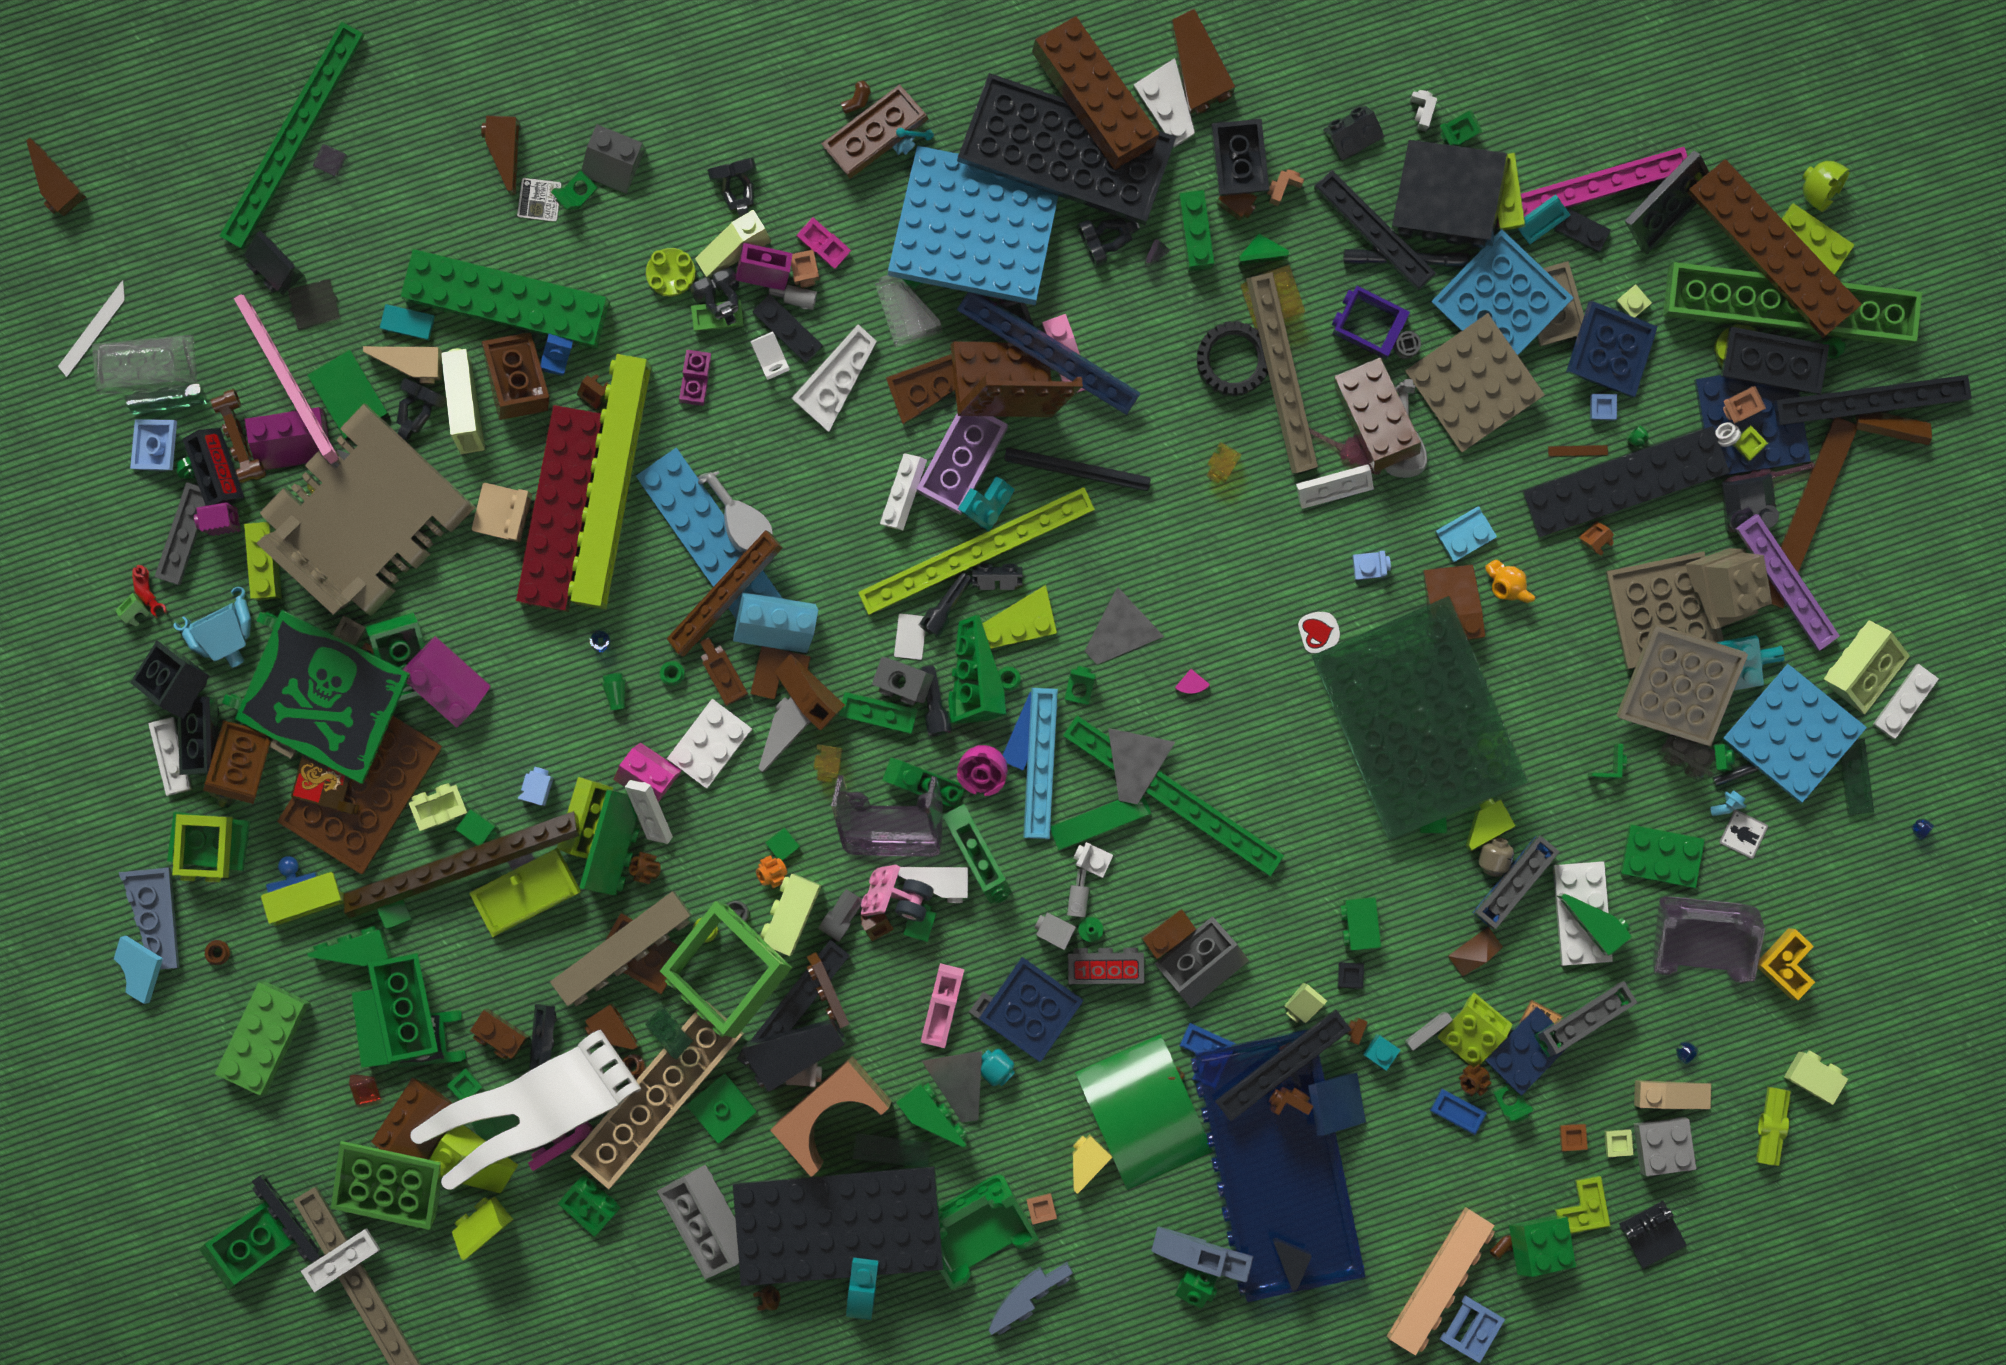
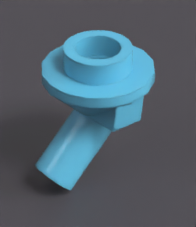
M906 136L893 146L898 155L901 152L906 155L913 148L915 143L912 140L915 136Z
M1734 790L1731 794L1725 792L1726 804L1712 806L1711 814L1712 816L1729 814L1736 809L1746 808V805L1743 803L1745 798Z

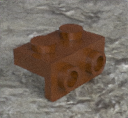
M1283 1086L1280 1090L1275 1089L1269 1099V1103H1271L1270 1109L1278 1116L1286 1103L1307 1115L1311 1112L1313 1105L1309 1102L1310 1097L1296 1088L1290 1091Z

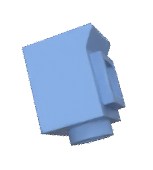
M534 767L533 771H530L529 774L526 773L521 788L524 792L518 799L545 806L554 777L548 776V770Z

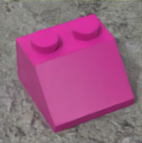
M639 743L631 749L621 762L613 780L624 787L630 780L650 784L659 803L682 770L642 743Z

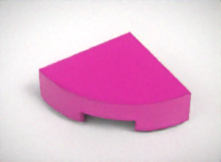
M1190 669L1175 689L1182 693L1193 694L1203 691L1210 684Z

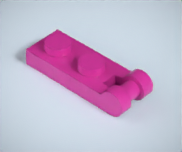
M585 1122L575 1128V1133L569 1137L564 1134L553 1140L552 1142L555 1146L547 1151L542 1147L531 1154L533 1160L529 1161L528 1164L532 1171L588 1137L593 1131L591 1123Z

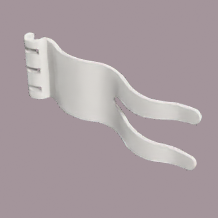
M598 1030L583 1039L578 1047L543 1063L518 1079L499 1088L464 1098L447 1106L416 1127L411 1132V1139L416 1144H422L471 1122L512 1114L520 1118L518 1126L486 1141L443 1176L441 1180L443 1187L453 1190L487 1166L509 1156L543 1146L579 1125L616 1108L624 1102L625 1098L634 1092H639L642 1088L604 1033ZM599 1042H602V1047L598 1048L593 1053L590 1052L589 1049L591 1047H593L595 1044ZM612 1061H615L617 1065L613 1066L606 1072L603 1071L602 1068L604 1066H606L608 1063ZM628 1080L630 1084L617 1091L616 1087L623 1081Z

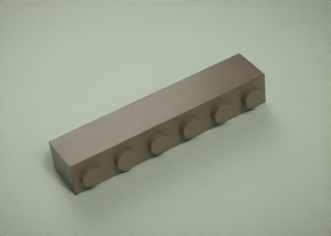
M672 891L551 980L550 983L567 1006L574 1003L577 1007L588 999L586 994L593 988L597 992L609 983L607 978L615 973L616 976H619L629 968L627 963L635 958L638 962L650 952L647 948L654 943L660 946L670 938L668 936L670 931L675 928L677 931H680L690 923L688 918L692 914L677 893Z

